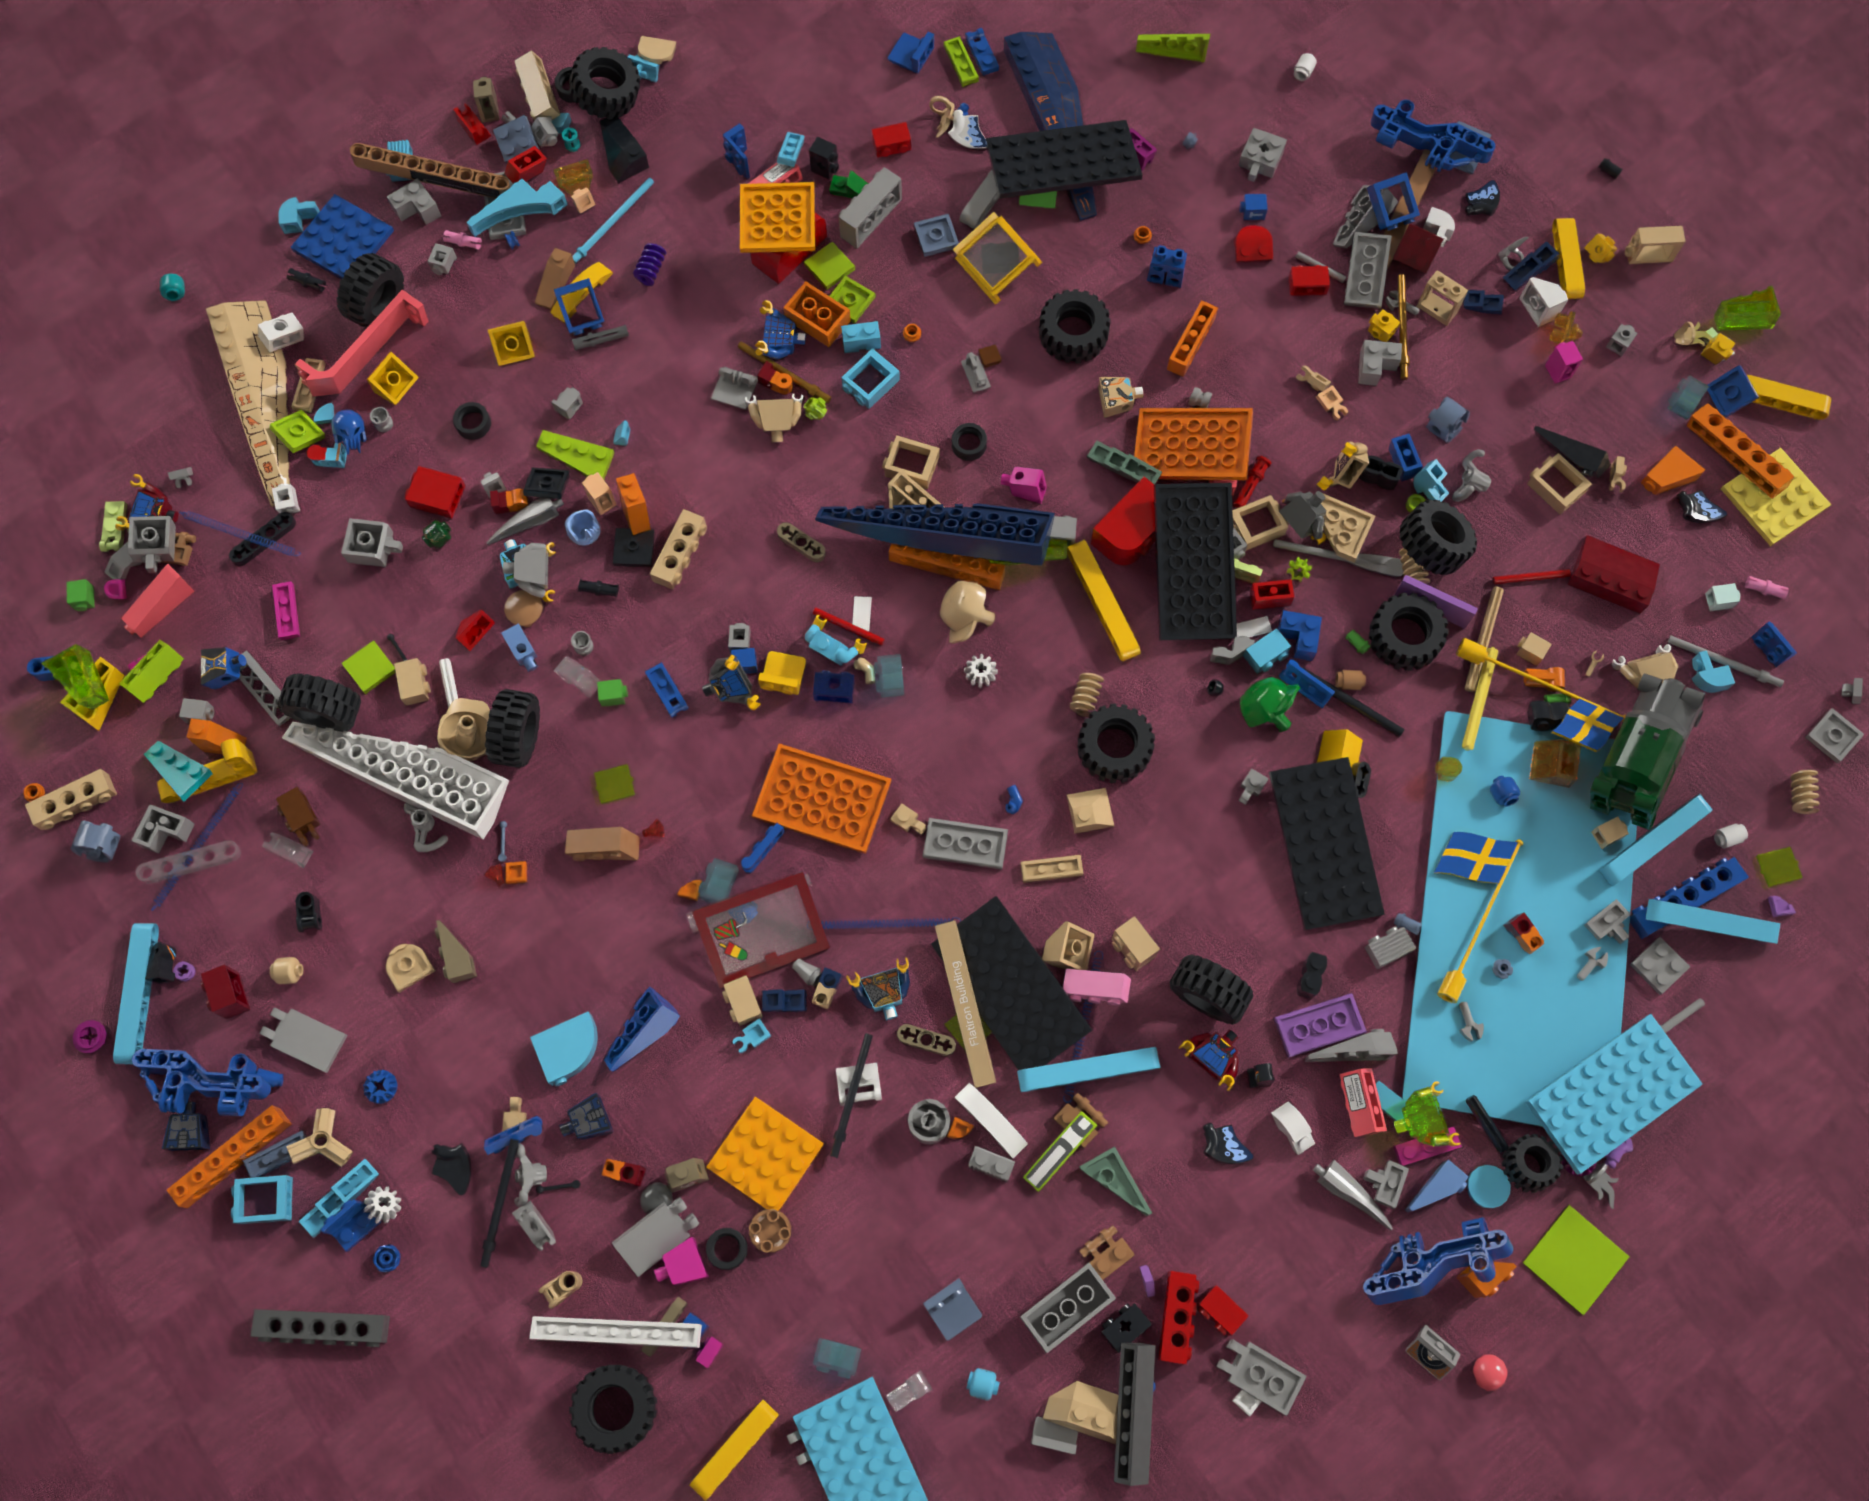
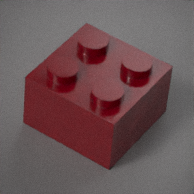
M1410 223L1393 259L1428 273L1445 238Z
M224 964L201 973L202 981H200V985L207 994L208 1000H206V1005L210 1012L229 1019L250 1010L239 972Z

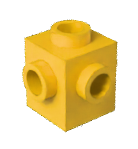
M1596 234L1584 247L1590 253L1589 258L1595 263L1609 262L1615 256L1614 252L1617 250L1614 246L1615 241L1609 236L1605 237L1603 234Z
M1382 309L1378 315L1375 313L1369 320L1368 332L1374 338H1378L1382 342H1388L1396 333L1400 321L1391 313H1387Z

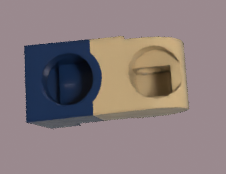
M825 967L814 993L812 1004L828 1009L844 975Z

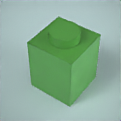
M86 579L67 582V604L76 611H86L89 608H95L94 586Z
M621 679L597 682L598 699L602 707L625 704L628 690L627 686L623 685Z

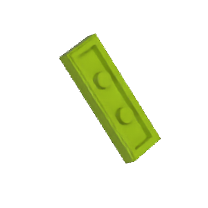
M960 36L944 41L943 46L962 87L979 82L977 72Z

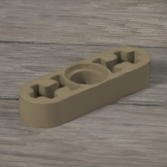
M785 522L778 526L777 533L781 541L813 562L824 560L826 553L822 544L790 523ZM789 529L790 535L787 533L783 535L782 531H787ZM803 538L807 543L800 547L796 544V541ZM813 550H814V551L820 550V555H819V554H816V555L814 556Z
M904 1024L897 1031L898 1040L901 1043L932 1053L950 1056L956 1048L955 1041L950 1036L913 1025ZM909 1029L910 1034L915 1036L916 1031L920 1032L917 1036V1043L913 1042L915 1040L913 1037H908L907 1040L903 1039L901 1032ZM926 1034L930 1035L933 1039L932 1043L928 1046H924L920 1042L921 1037ZM936 1037L940 1038L938 1042L942 1044L949 1041L952 1049L948 1048L947 1051H943V1047L937 1045V1049H934Z
M677 1297L660 1322L675 1323L687 1306V1302ZM644 1345L641 1351L651 1357L659 1346Z

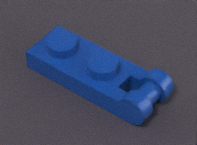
M979 28L975 32L965 33L967 44L982 75L999 71V64L990 48L983 29Z
M1289 660L1286 664L1287 668L1281 671L1279 677L1289 685L1298 684L1300 686L1298 692L1323 709L1335 691L1301 668L1296 661ZM1292 673L1296 674L1297 677L1294 678V677L1292 676Z
M662 662L645 671L671 718L677 716L678 712L689 709ZM677 699L678 704L672 707L670 703Z
M776 823L774 827L770 826L765 833L766 837L762 842L758 841L755 844L750 857L742 859L741 865L744 872L752 873L785 833L783 826Z
M535 1116L486 1139L484 1149L487 1155L503 1151L509 1145L511 1138L518 1139V1143H520L529 1135H540L543 1121L540 1117Z

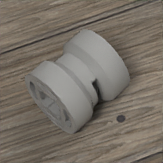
M1195 387L1188 405L1208 408L1213 394L1210 392L1203 393L1200 388Z
M377 407L370 412V420L379 432H387L393 427V420L385 408Z
M577 631L571 637V644L577 654L586 656L593 651V642L585 631Z

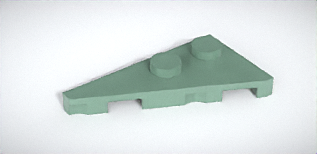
M1115 1147L1079 1166L1081 1171L1145 1216L1152 1214Z

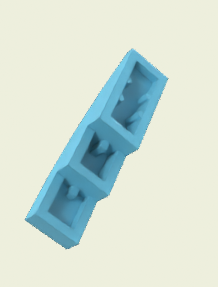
M364 1159L331 1187L332 1190L315 1204L316 1207L299 1220L300 1224L315 1238L321 1232L320 1229L324 1226V1221L332 1215H337L344 1203L356 1199L378 1177L379 1173Z

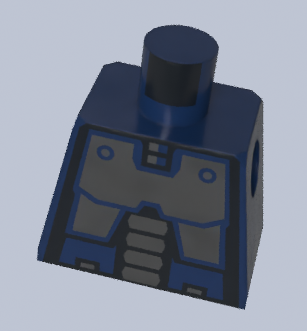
M598 1093L592 1094L569 1109L567 1113L570 1121L559 1125L564 1137L575 1133L580 1141L614 1132Z
M188 1102L182 1114H172L169 1116L162 1149L167 1151L210 1150L207 1116L196 1113V1102Z

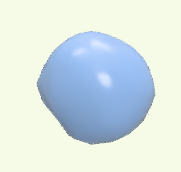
M587 509L572 513L565 521L567 535L577 545L586 546L592 544L600 535V524L593 512Z

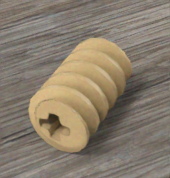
M1402 548L1399 551V555L1401 556L1400 561L1403 564V576L1408 575L1425 584L1430 583L1429 578H1424L1429 575V572L1423 571L1425 570L1423 566L1417 565L1415 560L1407 554L1408 551Z
M1082 673L1079 676L1080 681L1077 682V688L1074 691L1075 695L1072 697L1073 702L1070 703V709L1078 715L1089 717L1091 712L1088 710L1093 711L1095 709L1091 703H1097V699L1093 696H1099L1100 694L1095 689L1102 688L1101 684L1097 682H1104V679L1097 674Z
M1801 770L1791 774L1790 779L1793 781L1791 783L1793 788L1791 794L1794 796L1791 801L1794 812L1813 814L1820 811L1817 808H1813L1820 804L1819 801L1813 800L1819 797L1818 793H1813L1819 787L1812 785L1818 782L1817 778L1812 777L1817 775L1818 771Z

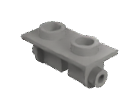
M972 352L966 355L967 358L962 360L961 364L973 393L991 388L979 356Z

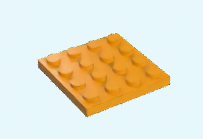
M814 182L740 184V253L815 251Z
M754 1097L707 1165V1168L765 1209L780 1211L824 1146V1143L757 1097Z

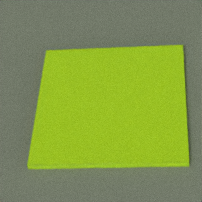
M1568 1205L1523 1261V1264L1584 1316L1630 1256Z

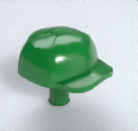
M1268 677L1255 682L1240 698V710L1244 721L1249 727L1269 722L1273 723L1279 732L1287 731L1291 727L1292 722L1284 715V712L1293 704L1300 686L1298 684L1286 685L1274 677Z

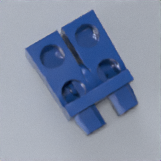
M1162 245L1154 247L1147 281L1163 284L1165 272H1167L1165 285L1181 288L1187 253L1182 249L1169 250L1166 246ZM1152 275H1158L1160 278H1155Z

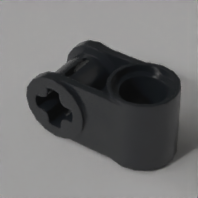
M309 892L299 893L295 900L298 931L302 933L308 929H322L319 899ZM311 898L310 905L305 907V900Z

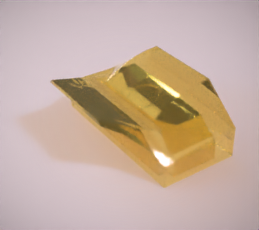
M588 159L553 169L559 187L568 192L570 196L574 195L573 192L577 189L582 190L587 187L590 191L591 180L594 176Z

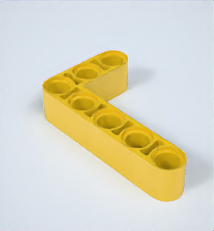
M238 739L223 741L220 745L224 758L203 765L209 768L213 774L191 796L256 774L257 767L252 751ZM164 778L157 782L162 803L181 800Z

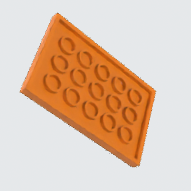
M1140 408L1134 456L1162 471L1159 479L1247 480L1253 408Z
M779 743L752 818L773 825L779 823L786 829L866 854L892 779Z

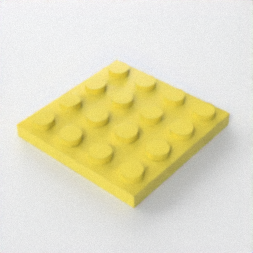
M1779 448L1770 456L1774 457L1778 463L1788 469L1795 477L1789 487L1775 498L1771 499L1742 473L1721 488L1722 492L1770 547L1831 506L1830 502L1782 448Z

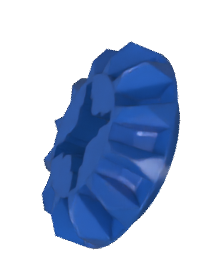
M373 1071L371 1075L366 1077L365 1084H363L364 1094L373 1103L382 1104L388 1102L397 1091V1080L389 1071ZM382 1081H384L383 1087H385L384 1089H386L387 1091L385 1092L384 1090H378L376 1092L377 1087L375 1086L374 1082L381 1083Z

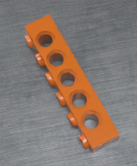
M1707 403L1691 415L1687 427L1771 499L1789 487L1795 476L1778 463L1774 457L1766 453L1760 445L1753 442L1744 432L1734 426L1730 420L1721 415L1716 408Z
M891 543L889 549V561L967 582H975L981 586L1000 590L1005 574V564L983 558L928 551Z
M271 1105L170 1186L167 1192L179 1207L189 1208L244 1164L243 1160L255 1155L291 1126L292 1123L280 1108Z

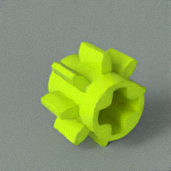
M820 397L809 398L804 405L805 416L810 420H820L827 412L825 408L826 402Z
M1297 557L1295 562H1289L1290 568H1288L1287 573H1291L1292 580L1297 579L1301 582L1303 577L1309 578L1310 574L1307 571H1311L1312 566H1308V559L1302 560L1300 557Z

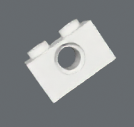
M289 313L258 324V337L268 351L273 352L303 341L304 330L294 314Z

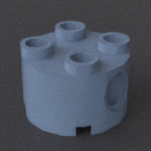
M1447 396L1443 399L1438 409H1433L1428 416L1430 421L1426 428L1446 443L1447 441L1450 442L1463 429L1462 423H1467L1470 411Z
M83 820L78 827L70 849L78 856H81L82 853L86 854V859L107 863L113 859L120 840V834L112 831L113 827L111 825L101 823L99 826Z

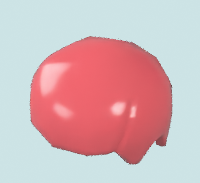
M1484 1354L1475 1361L1473 1366V1374L1479 1387L1486 1391H1496L1504 1385L1508 1375L1507 1368L1504 1362L1497 1356Z

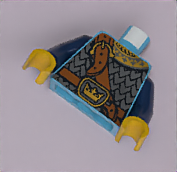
M906 958V964L900 965L897 959V968L861 979L857 972H854L856 975L855 980H850L847 975L846 979L852 985L857 1000L866 1008H873L874 1012L883 1010L886 1020L898 1017L895 1006L902 1004V999L907 996L910 986L908 958Z

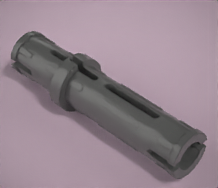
M626 325L594 334L590 332L588 335L572 339L576 351L589 346L593 348L596 344L628 337L629 334Z

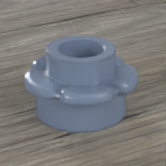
M1189 132L1182 144L1186 149L1189 147L1193 148L1198 140L1196 133Z
M1498 959L1494 962L1492 970L1496 977L1506 979L1512 975L1513 967H1511V963L1508 960Z

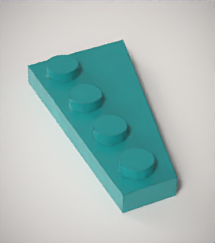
M157 741L144 753L147 760L183 802L213 774L209 768L160 741Z

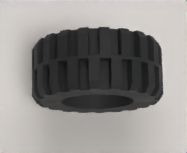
M593 47L591 50L583 51L582 54L576 57L570 76L569 90L576 104L579 103V107L583 111H588L587 113L592 116L593 114L597 115V118L607 117V119H613L615 116L616 118L622 117L623 114H627L634 107L640 88V76L637 67L634 66L631 59L626 58L625 54H620L613 48L610 50L607 47H601V49ZM591 78H607L613 81L618 88H602L595 84Z
M375 253L363 254L349 265L348 270L346 269L343 279L340 280V287L337 290L338 297H336L337 307L341 315L366 329L398 293L404 290V276L398 265Z
M1073 289V291L1064 290L1062 294L1056 293L1053 295V299L1047 300L1041 310L1039 338L1043 348H1047L1046 352L1052 356L1054 354L1055 359L1059 361L1063 359L1065 363L1075 361L1077 364L1081 363V360H1085V362L1091 360L1092 356H1098L1100 350L1105 348L1106 341H1108L1111 319L1109 318V310L1105 308L1106 305L1102 300L1098 301V296L1095 294L1090 295L1085 290L1080 292L1079 289ZM1076 317L1086 321L1090 325L1091 330L1082 335H1069L1063 332L1057 324L1066 318Z
M1440 500L1421 502L1402 521L1400 525V540L1403 541L1402 546L1408 551L1409 557H1412L1417 565L1423 566V569L1426 571L1430 570L1434 574L1448 575L1456 572L1473 556L1477 547V538L1475 537V530L1471 528L1472 524L1465 519L1466 516L1463 513H1459L1458 509L1454 506L1451 507L1446 502L1441 503Z
M1400 593L1398 597L1393 595L1389 597L1388 601H1384L1376 611L1369 626L1370 632L1368 636L1369 640H1372L1370 644L1372 650H1377L1375 655L1379 659L1382 657L1385 660L1383 663L1386 665L1392 664L1394 669L1398 670L1404 667L1405 671H1411L1413 667L1418 670L1423 668L1424 665L1427 666L1432 663L1444 647L1449 631L1446 628L1448 625L1447 619L1443 618V610L1436 608L1437 603L1428 601V597L1424 595L1418 597L1417 593H1411L1409 596H1407V593ZM1397 619L1414 621L1422 628L1425 641L1418 645L1403 643L1394 635L1391 623Z
M297 673L291 674L286 678L277 705L284 715L296 721L315 725L319 728H331L335 731L343 732L349 731L354 726L361 705V699L356 692L340 683L319 676Z
M504 689L496 695L489 712L485 734V752L491 763L515 768H522L529 763L532 752L535 749V743L537 742L540 721L539 700L534 694Z
M1114 703L1110 704L1109 708L1103 705L1099 707L1097 712L1095 710L1089 714V718H1085L1082 728H1080L1077 742L1078 756L1082 759L1084 768L1088 767L1089 773L1092 776L1095 774L1099 775V780L1104 781L1107 778L1110 779V783H1116V780H1120L1121 783L1127 782L1130 777L1131 779L1138 777L1139 772L1142 773L1150 762L1155 746V735L1152 733L1153 728L1151 723H1146L1147 718L1145 715L1139 716L1138 710L1134 707L1130 710L1127 709L1128 705L1125 704L1117 707V704ZM1109 729L1122 730L1133 739L1134 750L1130 755L1123 758L1107 756L1098 747V736Z
M1191 954L1183 957L1170 980V989L1182 1001H1185L1189 1006L1206 1014L1208 1017L1226 1024L1234 1025L1240 1022L1253 999L1252 988L1239 976L1218 963L1198 955Z
M608 1365L596 1368L595 1371L585 1375L583 1381H579L576 1386V1392L572 1393L570 1399L572 1400V1407H569V1414L572 1415L571 1427L575 1428L577 1438L581 1439L586 1447H591L596 1452L614 1454L631 1449L647 1437L646 1434L654 1425L653 1420L657 1415V1410H655L657 1398L653 1394L654 1388L652 1384L648 1383L647 1378L634 1368L625 1365ZM609 1387H620L626 1390L634 1404V1412L630 1422L622 1429L616 1431L602 1428L594 1417V1402L597 1396Z

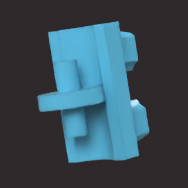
M629 54L627 59H631L634 66L637 67L640 80L644 78L656 83L660 65L644 60L638 54L636 56Z

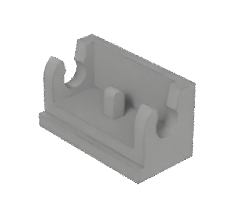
M531 1200L512 1212L515 1219L539 1251L543 1250L542 1246L546 1242L550 1245L556 1243L553 1231Z

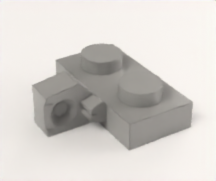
M1616 899L1584 926L1598 941L1607 935L1610 938L1613 937L1621 944L1630 937L1623 929L1625 926L1622 922L1631 914Z
M1388 1160L1384 1171L1380 1169L1378 1173L1370 1169L1365 1171L1363 1179L1372 1183V1188L1377 1190L1374 1201L1395 1209L1409 1168Z

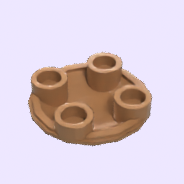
M519 590L507 599L504 605V612L507 619L513 624L517 625L519 623L520 626L530 627L540 617L544 605L540 597L531 595L524 590Z
M766 1209L759 1212L749 1225V1236L752 1244L765 1253L781 1250L791 1237L789 1219L782 1212L775 1209Z

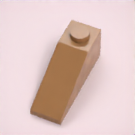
M554 248L544 270L535 300L536 305L552 310L557 301L554 289L565 286L575 267L571 253Z

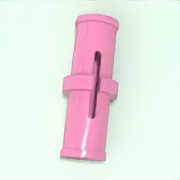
M445 230L443 234L450 236L443 237L444 242L458 244L459 247L467 246L477 250L481 247V244H476L478 242L482 243L479 237L467 236L463 232L459 234Z
M1749 576L1745 583V588L1781 599L1786 598L1789 590L1788 587L1774 584L1770 580L1764 581Z

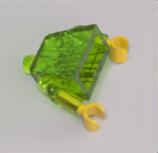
M1435 1081L1430 1087L1427 1086L1414 1091L1405 1102V1107L1402 1108L1404 1118L1394 1121L1397 1133L1409 1130L1411 1138H1416L1419 1143L1430 1146L1449 1145L1454 1147L1460 1145L1461 1143L1453 1142L1452 1137L1459 1134L1449 1133L1437 1096L1444 1091L1435 1090L1434 1087L1439 1085V1082Z

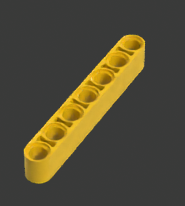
M1082 540L1066 547L1067 555L1119 659L1123 662L1140 655V647L1087 542Z

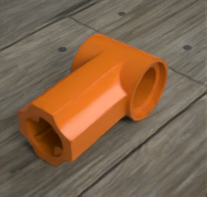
M1552 667L1547 670L1527 668L1525 670V673L1563 690L1565 689L1564 668ZM1524 677L1525 686L1547 688L1548 691L1557 692Z

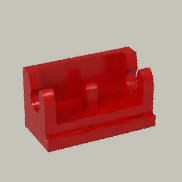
M464 104L465 110L463 112L458 107L453 109L458 122L476 145L492 137L468 104Z

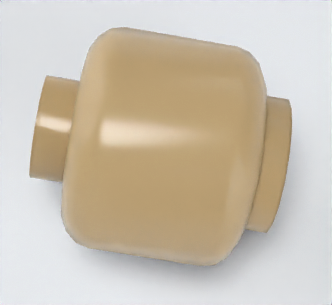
M295 957L277 958L270 966V976L277 984H294L303 975V965Z

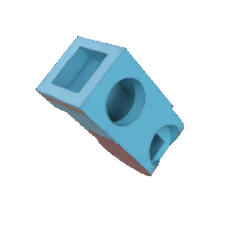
M335 443L334 448L312 445L307 450V456L316 466L345 468L347 452L342 443Z

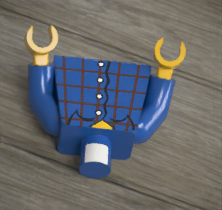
M765 300L762 302V305L765 307L760 308V313H769V316H766L763 341H758L755 344V347H758L755 351L756 355L764 354V356L779 360L793 354L795 344H806V333H796L795 322L776 309H772L770 301Z

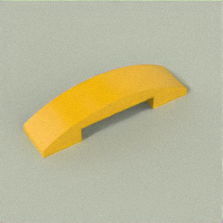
M597 262L584 270L570 284L589 278L594 289L598 284L602 286L613 272L600 262ZM588 288L561 296L569 319L577 312L576 307L589 294ZM557 300L551 310V314L565 324L566 322Z

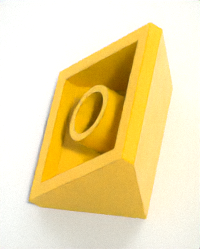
M524 321L488 329L498 366L535 357L530 334Z
M390 351L367 378V381L374 393L396 405L419 377Z
M1348 729L1326 730L1323 732L1317 763L1349 757L1352 767L1354 763L1359 761L1363 740Z

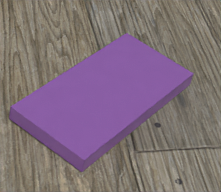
M1408 575L1404 576L1394 594L1397 597L1400 593H1407V596L1411 593H1417L1418 597L1424 595L1428 597V601H1434L1438 604L1436 606L1438 610H1443V618L1464 629L1478 610L1476 607Z
M1352 993L1274 1018L1288 1058L1367 1033Z

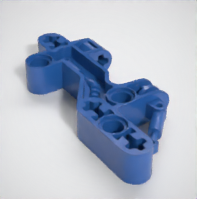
M1410 100L1400 101L1395 110L1386 105H1377L1374 108L1370 123L1373 128L1379 130L1376 142L1390 149H1393L1398 140L1418 150L1428 149L1431 152L1425 162V166L1430 164L1432 169L1438 168L1437 172H1440L1442 168L1452 170L1454 167L1468 165L1469 162L1473 161L1476 163H1488L1495 150L1496 145L1493 140L1458 123L1425 125L1411 118L1414 104ZM1455 151L1467 156L1456 160L1450 158Z
M140 1049L132 1057L133 1065L141 1070L140 1077L145 1079L146 1087L151 1093L153 1100L159 1104V1109L163 1113H183L191 1093L198 1091L205 1097L219 1098L217 1105L219 1115L241 1117L245 1114L249 1099L261 1100L266 1098L271 1092L270 1084L259 1075H256V1064L242 1053L236 1054L231 1058L227 1073L208 1072L186 1051ZM150 1074L166 1075L162 1092L159 1091L154 1081L149 1079Z
M1484 1217L1462 1222L1463 1237L1436 1243L1428 1251H1425L1420 1232H1416L1415 1236L1408 1234L1407 1238L1401 1235L1399 1236L1400 1242L1392 1245L1390 1253L1380 1265L1381 1269L1379 1272L1374 1273L1373 1277L1364 1282L1363 1289L1375 1305L1427 1295L1450 1270L1466 1266L1471 1267L1479 1281L1490 1282L1496 1275L1494 1260L1509 1257L1513 1252V1245L1504 1231H1489ZM1397 1257H1402L1403 1269L1401 1271L1382 1275L1384 1271H1388Z

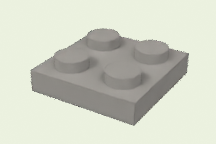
M1831 708L1805 738L1838 764L1862 738L1864 733Z
M1661 937L1657 938L1630 964L1659 995L1663 994L1690 968Z

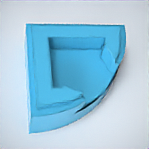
M328 403L319 408L314 416V423H331L334 417V405Z

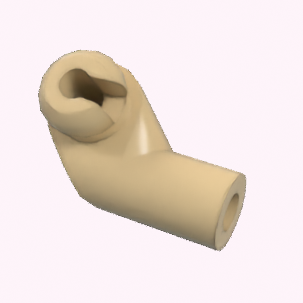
M865 658L855 660L854 668L865 672L866 684H874V666Z

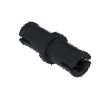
M292 268L287 272L293 274L291 276L287 274L288 280L300 283L305 288L311 287L320 292H323L325 287L320 285L326 286V281L315 278L310 273H302Z
M580 579L578 592L594 593L596 596L608 595L617 597L619 585L606 584L599 580L592 582Z

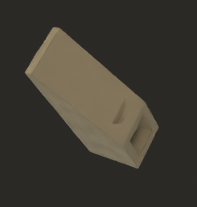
M437 920L435 934L441 942L439 954L445 962V966H443L444 977L448 978L452 983L477 977L471 954L440 920Z

